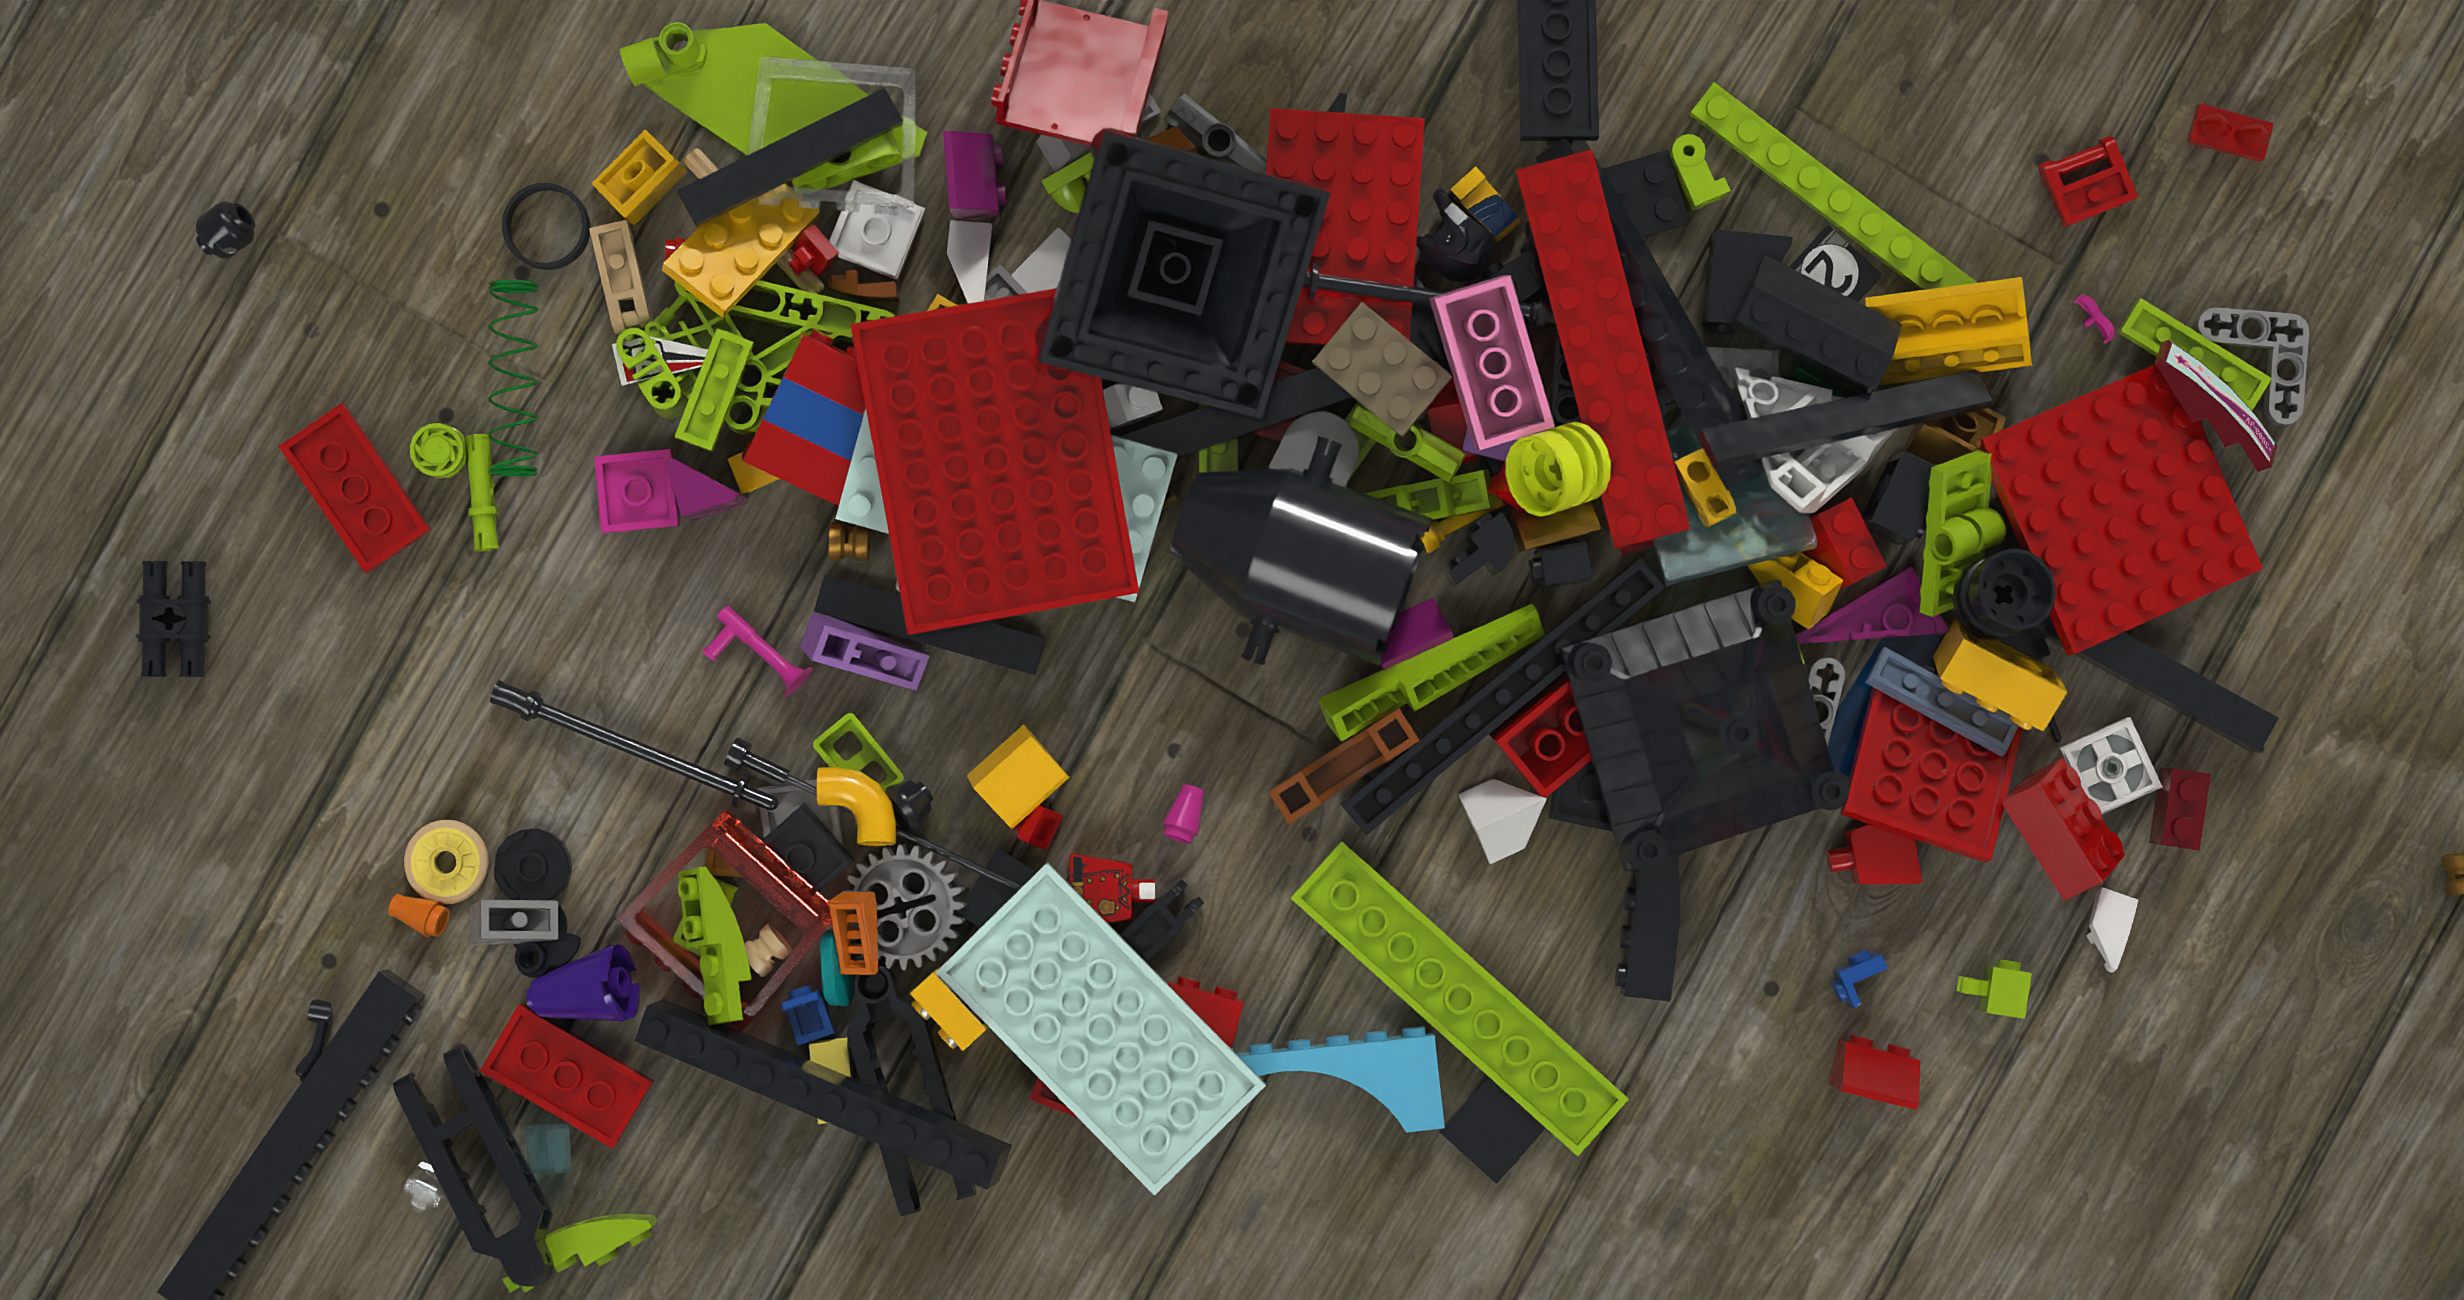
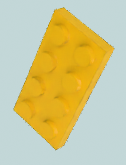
M783 184L699 226L663 263L662 271L724 318L799 239L801 233L818 219L820 210L801 195L796 194L788 185Z

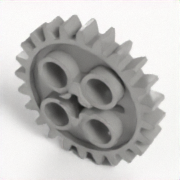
M900 844L895 855L891 847L887 846L883 848V859L874 852L868 855L871 866L863 862L856 865L862 875L848 876L849 882L855 886L854 890L842 892H872L873 887L877 883L883 884L888 890V899L884 904L876 902L877 911L898 905L902 901L908 902L928 895H935L936 900L934 902L908 909L906 913L901 911L877 919L878 961L885 956L886 968H892L897 959H899L902 970L909 969L911 959L913 958L916 966L920 968L925 966V954L930 960L936 961L939 959L937 947L945 952L951 949L950 944L946 940L947 937L959 938L960 934L953 928V925L965 923L966 919L957 915L956 912L958 909L966 907L967 903L956 901V895L962 893L965 889L964 887L952 886L951 883L957 878L958 873L946 875L944 870L949 862L945 860L936 865L934 863L935 852L930 851L923 858L921 857V846H914L911 853L908 854L906 844ZM913 872L919 873L925 881V886L921 893H915L909 887V876ZM924 909L931 911L935 916L936 923L932 930L924 929L919 922L920 913ZM887 920L893 921L899 928V936L895 941L888 940L883 933V927ZM851 923V926L859 927V924Z

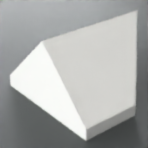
M1493 778L1458 794L1490 864L1525 849L1547 798Z

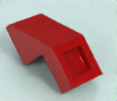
M1452 377L1428 406L1427 414L1431 433L1462 450L1467 424ZM1466 452L1462 463L1476 461L1475 454Z

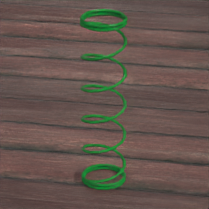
M525 280L491 281L488 288L489 293L493 297L503 302L533 310L497 318L488 325L489 329L503 338L533 346L498 354L492 357L488 364L498 372L533 382L501 389L488 397L492 405L503 410L532 417V419L496 427L487 435L495 443L532 453V455L497 463L488 467L489 471L487 473L494 476H535L538 474L536 467L506 466V464L535 458L538 455L536 451L497 440L491 434L505 428L534 422L538 417L529 412L495 403L492 401V397L504 392L534 386L539 381L529 376L500 369L494 366L492 361L503 356L536 349L539 345L529 340L498 332L493 329L492 325L502 320L533 314L539 310L535 306L498 296L493 291L532 293L539 290V285L536 282Z

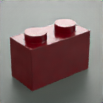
M2160 767L2159 780L2162 788L2157 789L2149 843L2200 851L2211 774Z

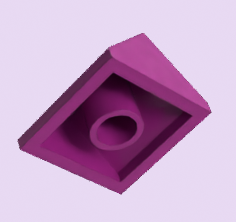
M669 457L666 461V467L682 517L697 520L743 506L749 499L672 457Z
M1433 598L1400 613L1395 629L1390 628L1386 641H1381L1388 644L1380 663L1382 670L1454 639L1449 625Z

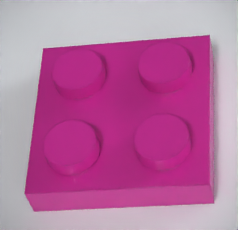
M672 449L594 457L601 533L608 534L680 526L679 507L666 467L668 458H674Z

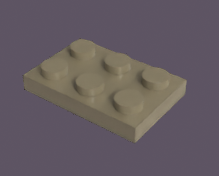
M1361 302L1312 361L1314 366L1402 438L1452 379L1451 374L1363 302Z

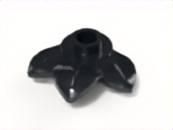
M558 905V940L513 944L517 949L515 954L517 968L527 977L538 978L545 975L551 966L567 964L578 952L581 937L566 933L567 918L560 905ZM538 952L540 956L537 965H534L532 958Z

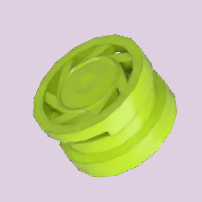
M441 423L428 424L420 428L413 436L410 444V457L415 467L422 473L440 479L451 478L459 474L461 469L468 463L466 440L464 435L456 428Z

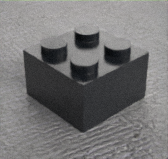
M1907 451L1890 456L1861 515L1868 530L1896 545L1913 542L1915 537L1920 539L1927 529L1926 514L1929 504V478L1931 467L1935 465Z

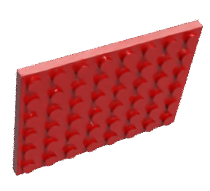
M1057 288L850 324L908 635L1139 593L1101 378L1040 363L1036 360L1038 352L1035 341L1036 332L1039 326L1048 320Z

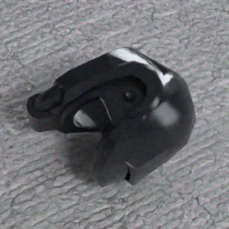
M1437 189L1433 194V199L1445 224L1434 236L1425 234L1424 237L1417 236L1416 247L1421 252L1419 259L1450 282L1472 281L1486 270L1495 236L1467 215L1454 202L1451 194L1444 189Z

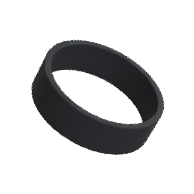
M552 183L529 185L518 191L510 199L504 210L502 233L508 248L518 259L534 268L542 270L563 268L574 262L583 253L589 241L590 219L583 203L562 186ZM548 190L561 192L575 202L581 214L582 231L577 245L568 255L554 262L539 263L526 259L515 247L511 236V221L516 208L525 198L536 192Z

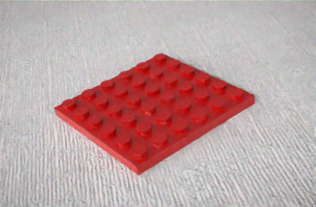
M2156 364L1975 441L1979 450L1981 449L1988 454L1993 453L1990 457L1991 480L2021 550L2029 551L2042 559L2052 572L2056 586L2055 604L2049 615L2067 656L2077 654L2263 569L2200 420L2192 423Z

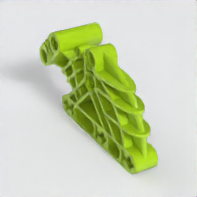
M759 280L751 289L777 296L780 299L778 308L772 312H763L735 305L722 318L675 281L679 297L669 309L666 307L655 321L646 324L645 331L639 328L624 330L617 339L616 348L628 370L638 366L654 355L656 356L657 361L632 376L637 381L660 366L663 367L664 371L651 379L639 381L637 384L660 417L674 419L684 413L687 399L689 400L697 380L696 375L700 372L701 367L672 374L654 345L656 341L649 336L708 350L716 328L742 337L728 314L797 330L756 356L752 352L750 354L745 370L750 368L759 370L762 373L761 381L756 386L747 387L740 380L725 419L728 426L734 432L749 434L751 432L756 433L772 398H766L768 388H778L781 381L779 378L784 375L801 340L800 334L802 331L811 335L813 329L820 331L834 339L832 346L840 341L854 344L850 324L862 322V316L867 317L866 321L894 317V315L883 309ZM787 298L791 299L792 308L804 310L806 304H811L816 315H809L807 320H802L800 312L789 309V317H784L787 311ZM684 302L691 305L703 325L688 329L682 320L678 323L683 331L670 335L666 327L676 317L674 313ZM642 337L643 339L640 343H646L644 352L638 351L636 357L627 355L629 350L623 349L624 342ZM668 391H671L674 397L667 398L665 403H662L659 397L666 396ZM748 406L753 410V416L748 423L737 424L732 420V413L737 407Z

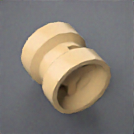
M769 923L759 930V939L745 943L749 965L762 977H765L773 970V964L776 962V959L784 960L793 952L786 939Z

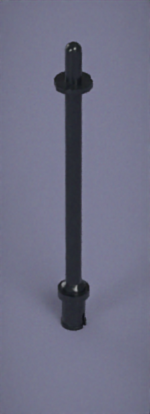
M1313 263L1311 271L1306 273L1302 286L1303 288H1308V298L1311 299L1314 298L1318 289L1431 305L1429 298L1448 293L1319 274V266L1316 263ZM1538 297L1537 301L1534 300L1530 304L1518 302L1523 319H1528L1534 328L1542 329L1544 325L1557 327L1551 303L1547 302V298Z
M501 680L493 688L490 702L521 714L520 718L530 721L539 717L732 795L733 807L738 808L742 800L770 811L778 807L779 801L775 796L748 786L750 782L749 775L744 774L738 782L545 704L541 694L532 690L528 693Z

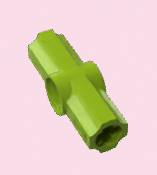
M1361 403L1357 406L1349 423V426L1388 447L1396 456L1409 459L1447 482H1451L1466 455V452L1427 431L1419 422H1415L1410 428L1416 435V445L1413 449H1406L1401 446L1399 435Z

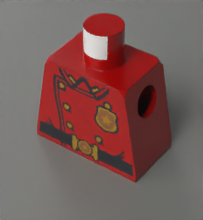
M1071 853L1069 855L1070 885L1107 923L1132 919L1133 902H1155V879H1133L1132 863L1078 853Z

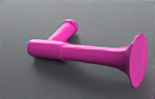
M729 605L723 608L717 615V618L725 627L702 650L706 656L715 662L720 653L737 636L781 676L786 688L785 697L793 694L807 680L813 670L812 667L807 669L798 668L786 661Z

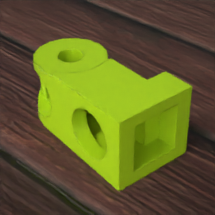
M1686 134L1680 136L1675 141L1669 154L1678 183L1691 212L1727 197L1731 190L1725 177L1714 180L1704 158L1706 149L1703 141L1696 135Z

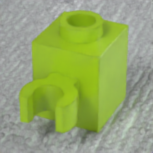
M1998 959L1997 966L1985 964L1983 980L1958 976L1956 991L1979 995L1978 1010L2025 1019L2032 973L2021 970L2020 962Z

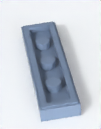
M1886 647L1880 651L1865 683L2001 757L2007 752L2018 728V725L2010 720L2011 715L2000 709H1997L1996 712H1991L1983 708L1975 701L1977 697L1963 691L1962 695L1948 690L1941 684L1942 679L1938 675Z

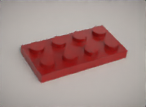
M339 404L278 446L364 573H371L432 531L346 404Z
M522 1003L518 1004L480 1069L481 1073L612 1149L618 1144L654 1082L653 1079L550 1019L539 1017L535 1011H532Z

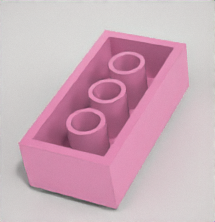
M1499 276L1429 298L1473 448L1483 450L1555 427L1511 276Z

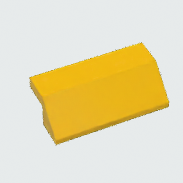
M2022 277L1865 298L1868 308L1902 324L1894 355L1879 385L1940 378L1977 370L1979 373L2032 366Z

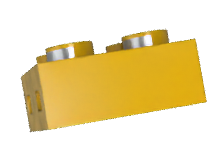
M938 967L910 993L915 999L911 1004L925 1020L932 1017L941 1027L938 1034L952 1049L958 1045L964 1051L989 1026L936 973L940 969Z

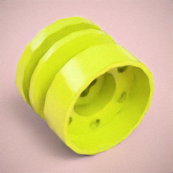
M1579 422L1563 424L1543 432L1519 438L1510 447L1506 457L1505 475L1510 492L1523 509L1530 514L1540 517L1597 499L1605 492L1610 480L1611 462L1607 447L1598 433L1588 425Z

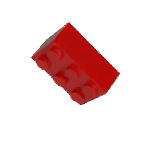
M2063 757L2024 777L2001 802L2064 901L2102 883L2125 856L2121 840L2114 832H2110L2102 819V813L2098 804L2093 799H2089L2081 786L2078 773L2073 767L2067 765Z

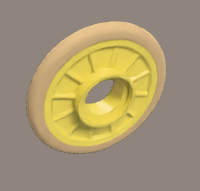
M439 820L422 827L409 841L404 856L405 874L412 888L423 898L441 901L442 904H454L464 901L477 892L486 878L489 864L486 846L478 833L468 825L454 820ZM443 851L451 852L456 858V867L450 873L440 871L436 864L438 855Z

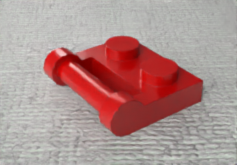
M2112 136L2100 139L2098 145L2058 161L2047 160L2038 165L2040 176L2048 188L2063 228L2139 198L2117 143ZM2102 159L2107 161L2108 169L2063 186L2060 178L2061 175Z

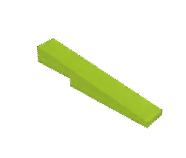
M1530 604L1317 699L1328 726L1342 742L1405 704H1408L1414 712L1544 636L1545 633L1537 609L1533 604Z

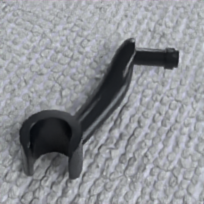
M316 999L312 1000L310 1004L308 1021L316 1022L317 1028L310 1051L300 1061L295 1070L301 1082H303L322 1054L327 1028L333 1021L330 1002Z

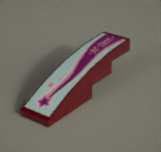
M2170 340L2162 342L2155 364L2192 423L2207 418L2224 447L2240 443L2257 472L2271 468L2277 444L2257 416L2225 382L2202 362Z

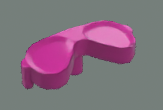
M2081 294L2073 300L2074 304L2079 303L2090 316L2082 322L2083 325L2088 328L2095 323L2104 337V344L2115 337L2112 323L2101 313L2097 303L2091 297Z

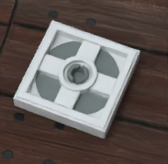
M2131 717L2121 719L2058 748L2061 758L2063 757L2067 765L2073 767L2078 773L2082 788L2089 799H2093L2098 804L2102 815L2162 788Z

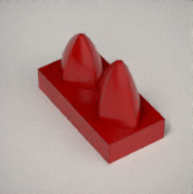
M2200 103L2196 105L2186 143L2262 162L2265 160L2274 123Z

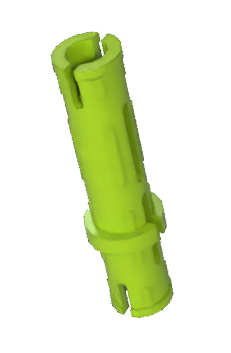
M487 434L467 435L465 440L467 444L471 508L468 509V517H472L474 551L499 550L496 516L500 515L499 507L495 506L493 475L487 473L489 471L487 468L492 466L490 438Z

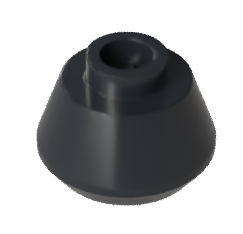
M911 780L888 786L885 789V793L892 802L896 823L905 830L916 831L920 829L932 810L930 802L933 801V797L928 788L921 782L916 784Z

